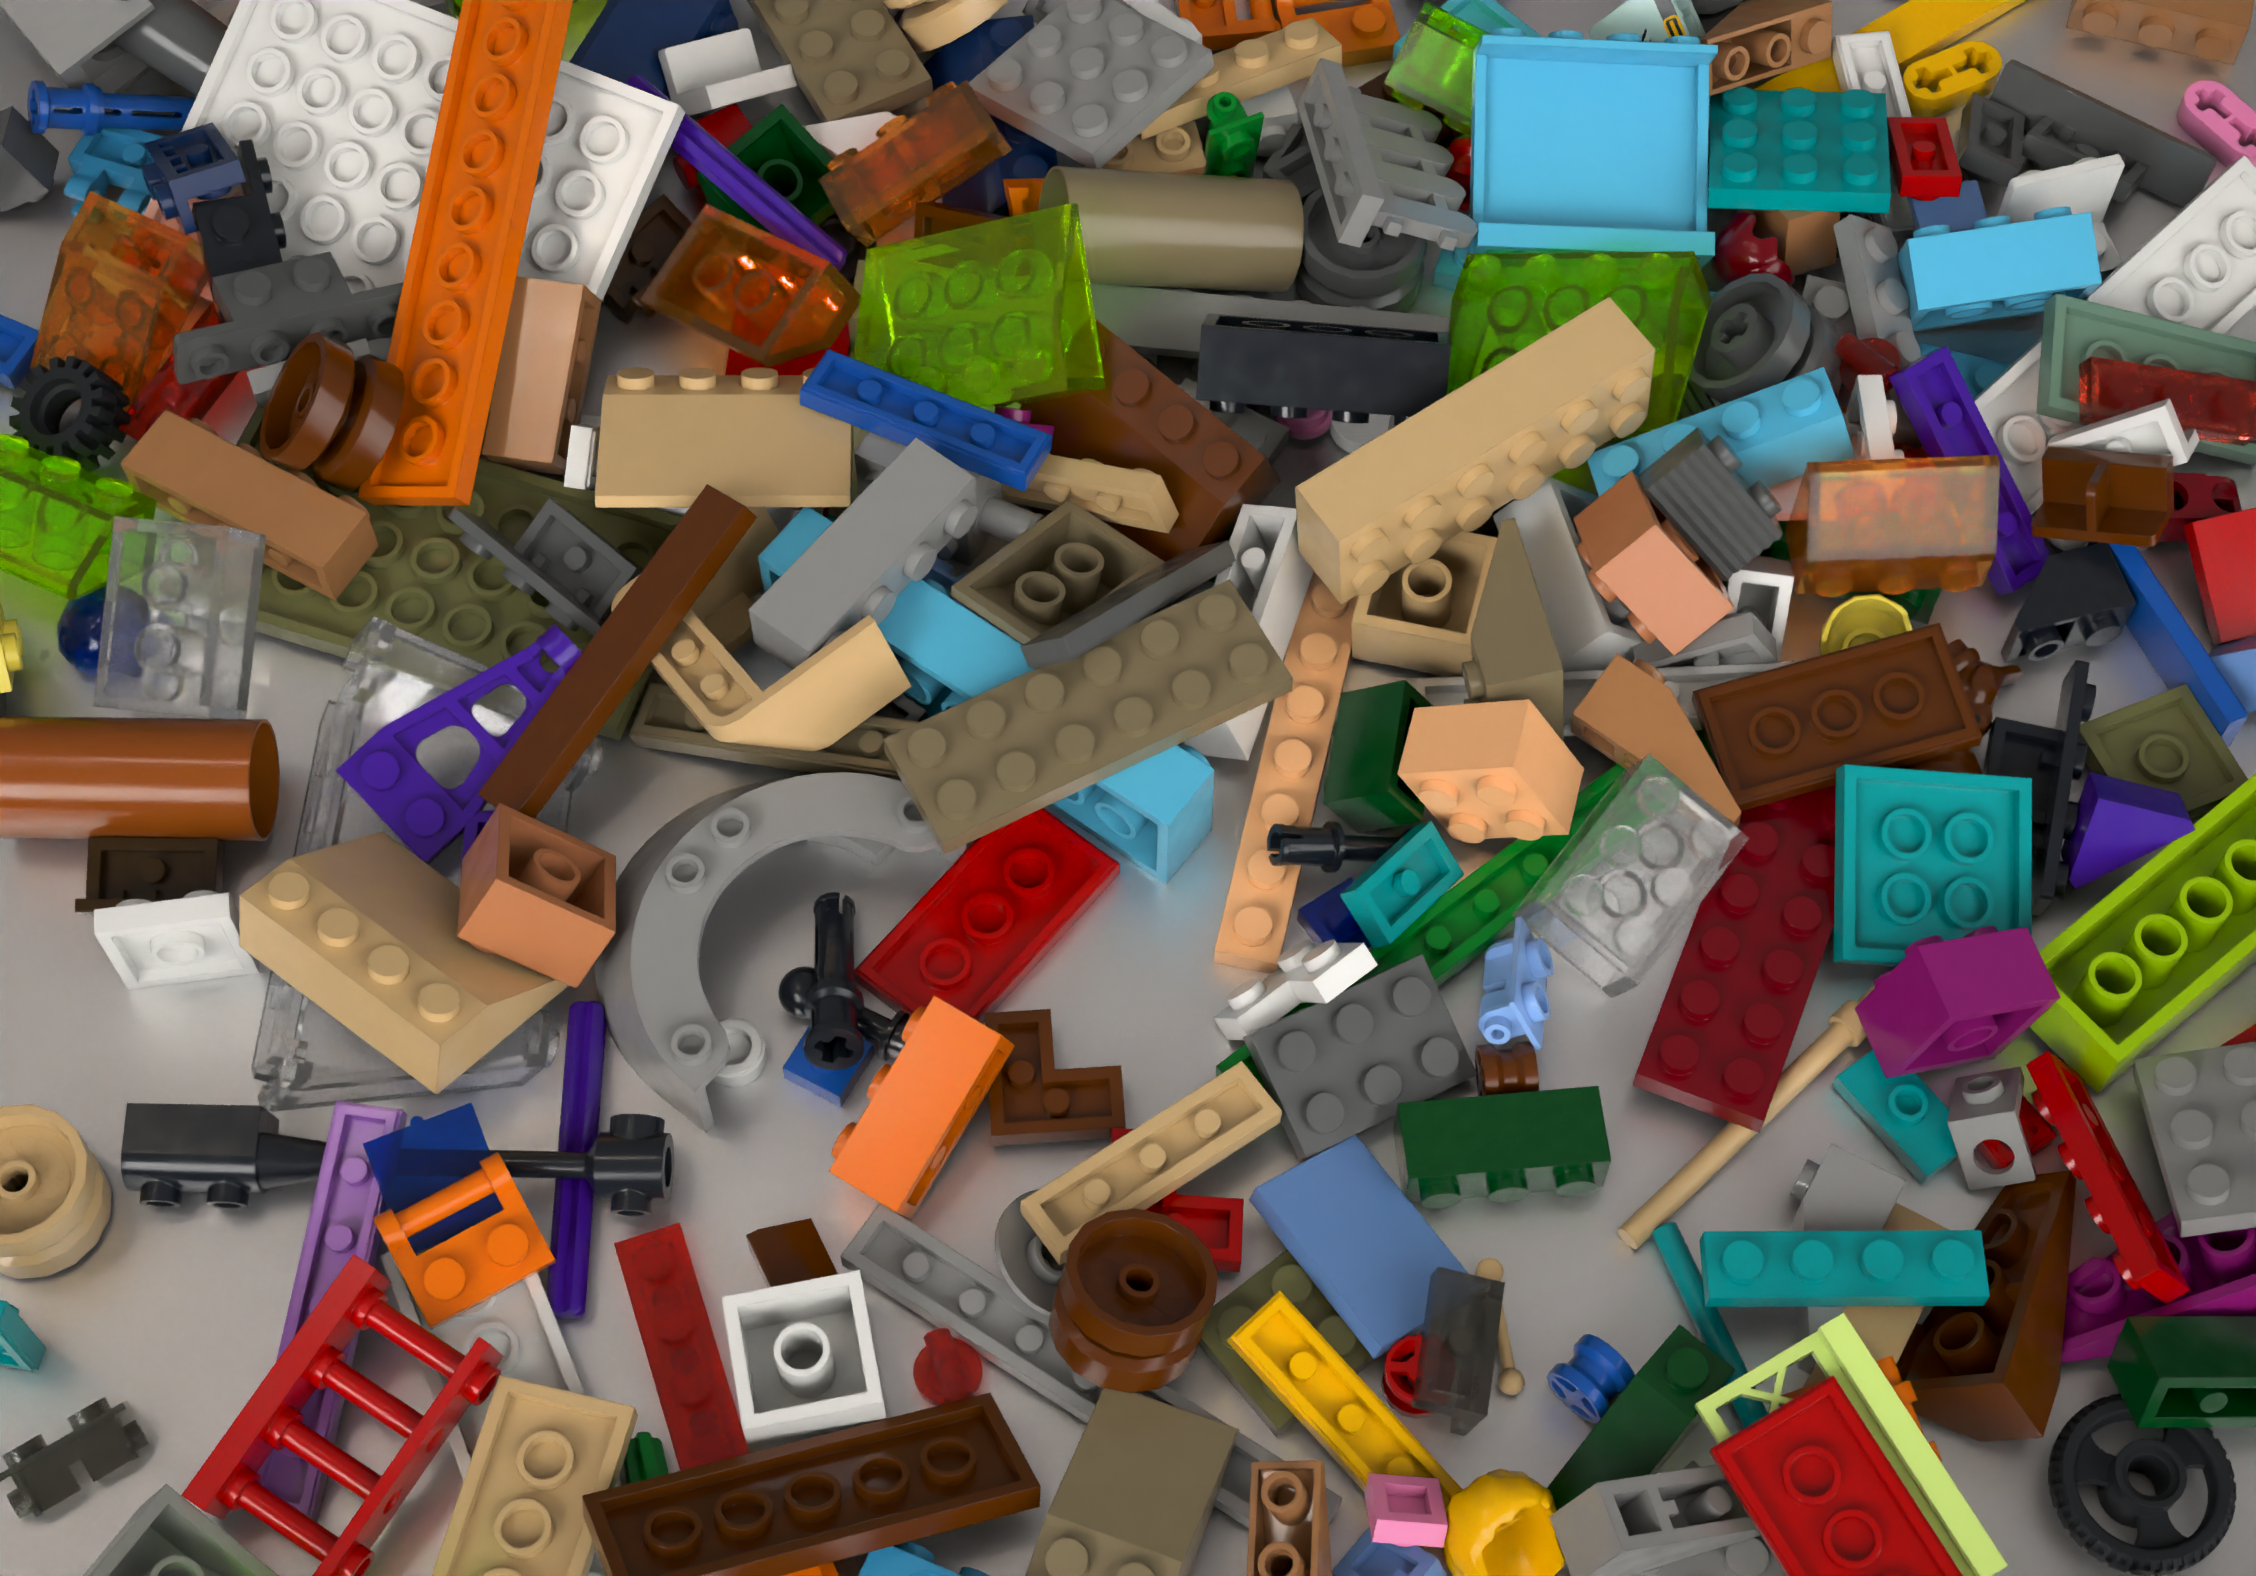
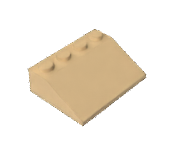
M640 367L622 369L617 372V375L607 376L602 395L595 508H690L707 484L746 507H849L851 505L854 426L800 405V389L815 368L805 370L803 375H778L776 370L763 367L743 370L741 375H716V371L713 369L702 367L684 369L679 372V375H654L653 370Z
M383 831L289 858L239 895L240 947L436 1095L569 986L496 953H484L474 948L468 941L457 937L460 888Z

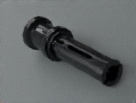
M838 892L821 895L813 906L815 916L814 985L806 993L804 999L805 1014L811 1020L810 1031L806 1034L803 1042L805 1057L811 1064L828 1070H840L853 1066L862 1058L864 1053L863 1035L858 1030V1019L863 1014L864 999L862 992L854 984V915L856 907L854 901L845 895L842 900L841 914L839 912L840 893Z

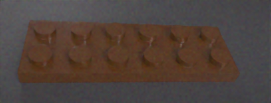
M986 1393L582 1496L583 1516L606 1576H782L1040 1507L1041 1486L991 1393Z

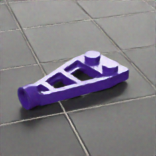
M553 623L535 640V643L383 726L335 771L414 854L429 865L464 833L465 819L474 818L478 811H483L488 801L479 796L478 792L582 652ZM545 653L559 667L555 673L547 672L542 668L540 659ZM510 684L515 686L525 696L526 707L524 712L504 735L495 737L490 735L473 717L472 708L477 701L500 685ZM459 726L467 729L477 739L480 747V756L464 783L459 787L449 789L442 787L417 760L416 751L424 739L444 728Z

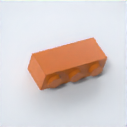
M933 996L927 1008L924 1006L918 1007L909 1018L901 1037L905 1045L893 1065L885 1064L873 1078L867 1091V1099L871 1101L858 1123H849L838 1136L831 1153L832 1157L836 1160L828 1171L894 1212L911 1220L1015 1047L1003 1035L936 996Z

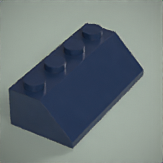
M609 0L569 62L621 83L627 82L633 75H641L671 100L658 52L668 47L739 30L738 21L729 0Z
M1033 15L986 20L970 32L948 43L923 64L932 78L933 94L926 96L931 132L935 135L937 171L943 204L1009 217L1003 179L1045 178L1052 167L1058 166L1056 149L971 104L966 85L1035 27Z

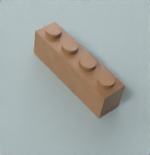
M165 410L120 463L137 498L334 601L337 600L379 547L370 522V514L357 500L347 495L336 497L320 489L305 473L292 469L287 472L269 463L261 452L248 444L240 443L239 446H236L219 437L213 428L197 418H190L187 421Z

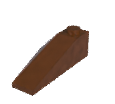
M2070 1170L2037 1174L2034 1181L2005 1185L1974 1229L1981 1230L1990 1297L1984 1306H1934L1922 1324L1916 1323L1896 1364L1902 1381L1910 1380L1918 1400L1911 1402L1916 1415L1979 1442L2041 1438L2044 1436L2060 1383L2076 1178Z

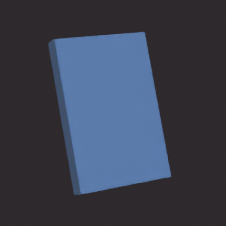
M1357 1135L1345 1139L1255 1188L1249 1199L1373 1359L1389 1351L1397 1341L1404 1337L1422 1332L1473 1302L1481 1290Z

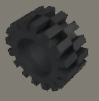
M68 355L66 361L58 356L49 359L50 370L39 364L32 370L37 379L31 383L24 378L18 386L26 391L23 399L14 396L12 399L11 407L20 412L17 415L9 416V426L17 430L12 436L14 441L22 446L21 449L58 472L65 474L68 471L73 475L83 474V466L93 471L100 467L97 459L99 455L110 460L116 453L109 447L112 441L116 440L122 444L127 435L119 430V425L130 424L131 414L122 409L130 405L129 397L121 392L124 388L118 381L84 359L80 360L76 356ZM82 399L80 411L74 422L67 429L59 433L60 421L65 411L75 401Z

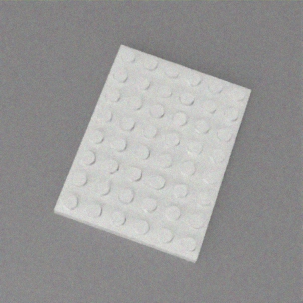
M240 0L181 132L213 122L236 156L239 141L252 139L256 157H266L270 167L273 191L266 194L270 213L279 212L284 223L286 248L280 249L283 262L331 252L352 294L403 283L459 19L410 0ZM561 59L517 272L518 277L583 284L603 301L685 115V111L680 105ZM241 183L231 186L232 189L229 193L216 199L244 196ZM195 197V198H192V199H189V200H188V203H189L191 212H192V204H193V203H195V202H202V201H209V200H200V199H197L196 197ZM151 198L122 264L135 272L214 304L197 233L185 235L175 218L165 220L157 200L153 201ZM392 337L367 341L371 355L387 361Z

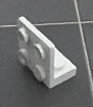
M2115 154L2102 158L2087 157L2071 165L2044 171L2030 170L2009 181L1997 216H2010L2012 224L2032 221L2036 212L2054 207H2071L2072 214L2091 212L2101 280L2103 282L2123 263L2102 220L2125 164L2121 156Z

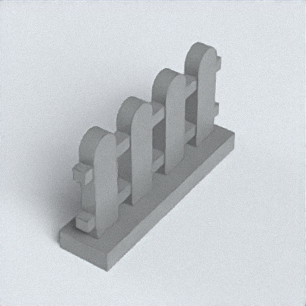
M1320 58L1297 107L1338 243L1360 248L1372 225L1382 228L1384 234L1398 237L1400 233L1438 242L1439 248L1453 251L1455 247H1469L1478 231V226L1470 217L1457 212L1466 196V192L1459 183L1446 177L1454 162L1453 155L1444 147L1434 143L1442 129L1441 121L1427 111L1414 108L1411 102L1399 100L1398 103L1361 94L1359 88L1348 86L1341 63Z

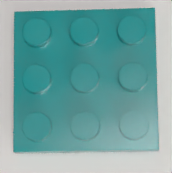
M1740 86L1710 96L1708 208L1889 213L1891 182L1886 93H1871L1861 89H1853L1846 92H1812L1804 88H1792L1786 91H1763Z
M1843 765L1836 769L1834 962L1897 966L1906 957L1904 954L1905 949L1920 939L1940 935L1944 941L1963 938L1970 932L1986 926H1995L1998 932L2027 927L2032 936V778L1859 765Z

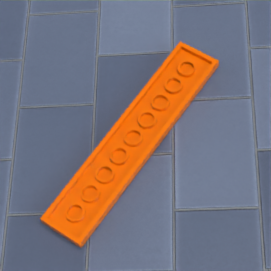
M463 0L387 357V362L396 365L403 373L405 391L402 410L394 435L381 461L370 477L360 485L358 498L372 505L470 506L573 0Z

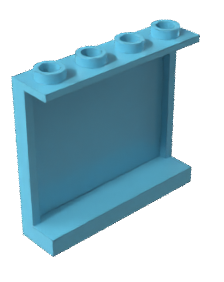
M1498 28L1491 30L1489 35H1482L1473 51L1469 217L1477 224L1478 231L1469 246V260L1702 269L1715 256V232H1707L1709 64L1718 54V45L1700 44V39L1693 36H1673L1665 39L1664 43L1642 42V37L1633 33L1612 34L1607 36L1606 40L1583 39L1582 33L1571 30L1551 32L1548 34V37H1527L1521 29Z

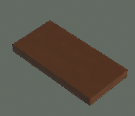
M1940 623L1695 690L1692 694V702L1713 763L1741 811L1836 785V769L1843 765L1899 768L1978 746L1983 738Z

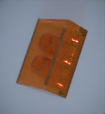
M967 80L958 86L955 82H949L937 88L925 99L927 107L909 119L906 115H900L888 121L876 132L878 140L860 152L857 148H851L839 154L827 165L829 173L818 179L846 230L866 247L913 217L916 212V203L937 201L1013 150Z
M706 204L647 288L640 301L646 307L766 367H771L830 348L864 298L831 262Z
M1998 455L1807 462L1786 527L1796 594L1817 593L1823 597H1837L1848 592L1880 591L1884 594L1896 595L1912 589L1942 588L1948 592H1961L1973 587H1982L1995 558L1997 548L2000 477Z

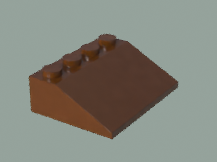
M1089 313L1048 358L1020 409L1032 411L1030 423L1054 426L1051 455L1077 460L1090 458L1104 465L1131 470L1144 468L1161 475L1179 513L1169 534L1107 521L1103 522L1165 562L1185 550L1229 541L1242 505H1260L1281 482L1277 473L1263 454ZM1026 506L1033 513H1040L1045 515V517L1052 512L1051 510ZM1177 599L1158 609L1154 614L1170 607Z

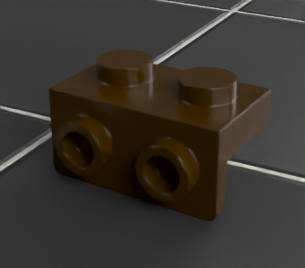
M662 194L641 213L603 301L627 325L641 312L650 319L674 296L669 287L678 278L684 275L689 281H692L713 261L715 257L709 252V249L719 234L712 226L701 233Z
M88 837L86 899H75V912L94 917V909L116 907L118 903L129 899H144L157 902L180 899L190 892L200 890L214 891L219 894L223 893L225 841L218 838Z

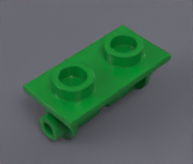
M1220 92L1212 96L1207 103L1206 113L1211 124H1208L1206 140L1202 145L1207 162L1206 173L1202 175L1253 177L1264 115L1262 112L1247 117L1240 101L1232 93Z

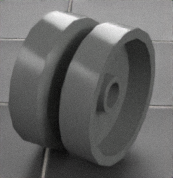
M1320 186L1310 194L1303 206V250L1299 269L1295 277L1296 288L1302 299L1312 304L1340 307L1365 306L1372 310L1402 313L1408 310L1414 304L1422 286L1423 259L1426 255L1427 239L1400 233L1398 237L1384 234L1382 228L1371 225L1360 248L1338 243L1322 187Z
M1771 273L1749 274L1727 284L1707 301L1694 318L1684 341L1682 364L1689 380L1722 405L1822 367L1825 368L1832 386L1841 365L1842 340L1835 325L1817 309L1806 304L1804 298L1786 281Z

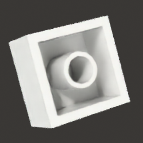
M860 1270L721 1297L742 1430L750 1453L887 1419Z

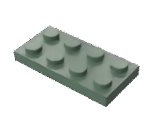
M2058 293L2045 301L2036 414L2086 426L2170 398L2182 430L2186 431L2195 428L2200 441L2194 452L2253 466L2256 465V342Z

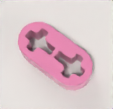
M2203 80L2191 84L2184 93L2176 115L2181 128L2211 155L2215 156L2226 168L2244 155L2256 168V112L2229 88L2219 82Z

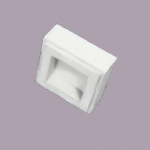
M589 424L571 425L564 487L583 490L595 488L600 426Z

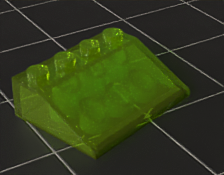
M1070 203L867 249L853 359L988 411L995 410V407H1013L1106 389L1078 204Z
M1695 252L1467 254L1451 302L1449 322L1451 355L1447 395L1610 297L1653 345L1655 356L1648 415L1645 421L1632 434L1624 438L1615 436L1607 442H1622L1676 422L1712 300Z

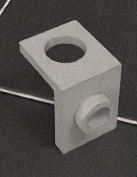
M2021 1067L1955 1079L1947 1123L1968 1188L1971 1191L2029 1182L2036 1179V1169L2019 1119L2025 1081ZM1985 1140H2000L2010 1146L2015 1158L2006 1168L1989 1169L1981 1165L1975 1158V1147Z

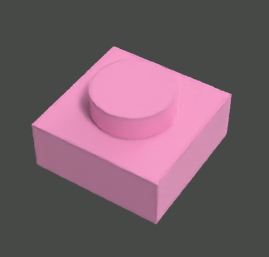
M1369 1473L1364 1497L1372 1542L1390 1543L1402 1547L1416 1545L1443 1548L1448 1522L1439 1479Z

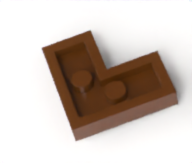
M1051 1009L985 1013V1025L1003 1035L1015 1045L989 1089L992 1146L1111 1138L1112 1128L1126 1129L1121 1065L1055 1070Z

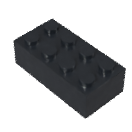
M1208 313L1201 326L1196 400L1210 401L1209 410L1221 413H1246V406L1248 404L1271 406L1270 415L1283 418H1307L1309 409L1333 411L1332 420L1345 423H1369L1370 414L1393 415L1394 425L1397 426L1447 395L1451 355L1450 332Z

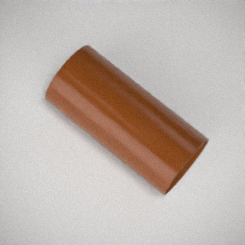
M0 716V838H218L222 841H266L272 833L278 809L280 769L275 733L272 725L266 719Z

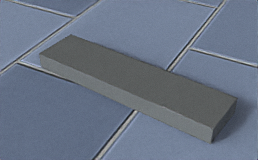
M1229 541L1185 550L1021 645L1020 647L1028 666L1039 668L1074 660L1233 566V562L1236 559Z

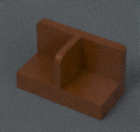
M2048 446L2041 458L2043 503L2031 522L2032 536L2153 547L2157 544L2174 512L2173 456Z

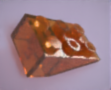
M90 191L61 243L30 369L33 370L40 364L50 370L49 359L57 356L66 361L67 355L76 356L80 360L84 359L122 385L124 389L121 392L126 394L130 401V405L122 409L131 414L133 418L173 345L174 335L180 333L208 281L200 245L188 235Z

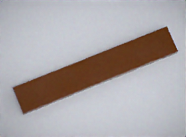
M707 484L478 792L479 796L496 808L501 803L534 819L755 522L757 519L755 514L743 504Z

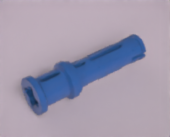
M34 80L31 81L28 91V121L33 134H44L47 128L80 130L83 136H94L96 133H101L103 128L181 131L196 98L153 94L102 93L101 88L93 83H83L80 89L46 87L43 81ZM55 107H65V108H72V109H71V110H65V109H54V108H55ZM105 109H113V111L105 112ZM133 110H135V111H157V112H173V114H172V115H166V114H145V113H131V112H132Z

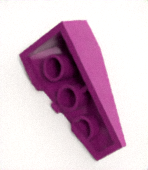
M2173 1210L2159 1219L2156 1224L2190 1288V1291L2168 1304L2144 1288L2136 1291L2127 1284L2117 1270L2112 1255L2119 1251L2118 1249L2105 1258L2092 1257L2068 1274L2061 1363L2111 1356L2128 1316H2256V1227L2181 1238Z

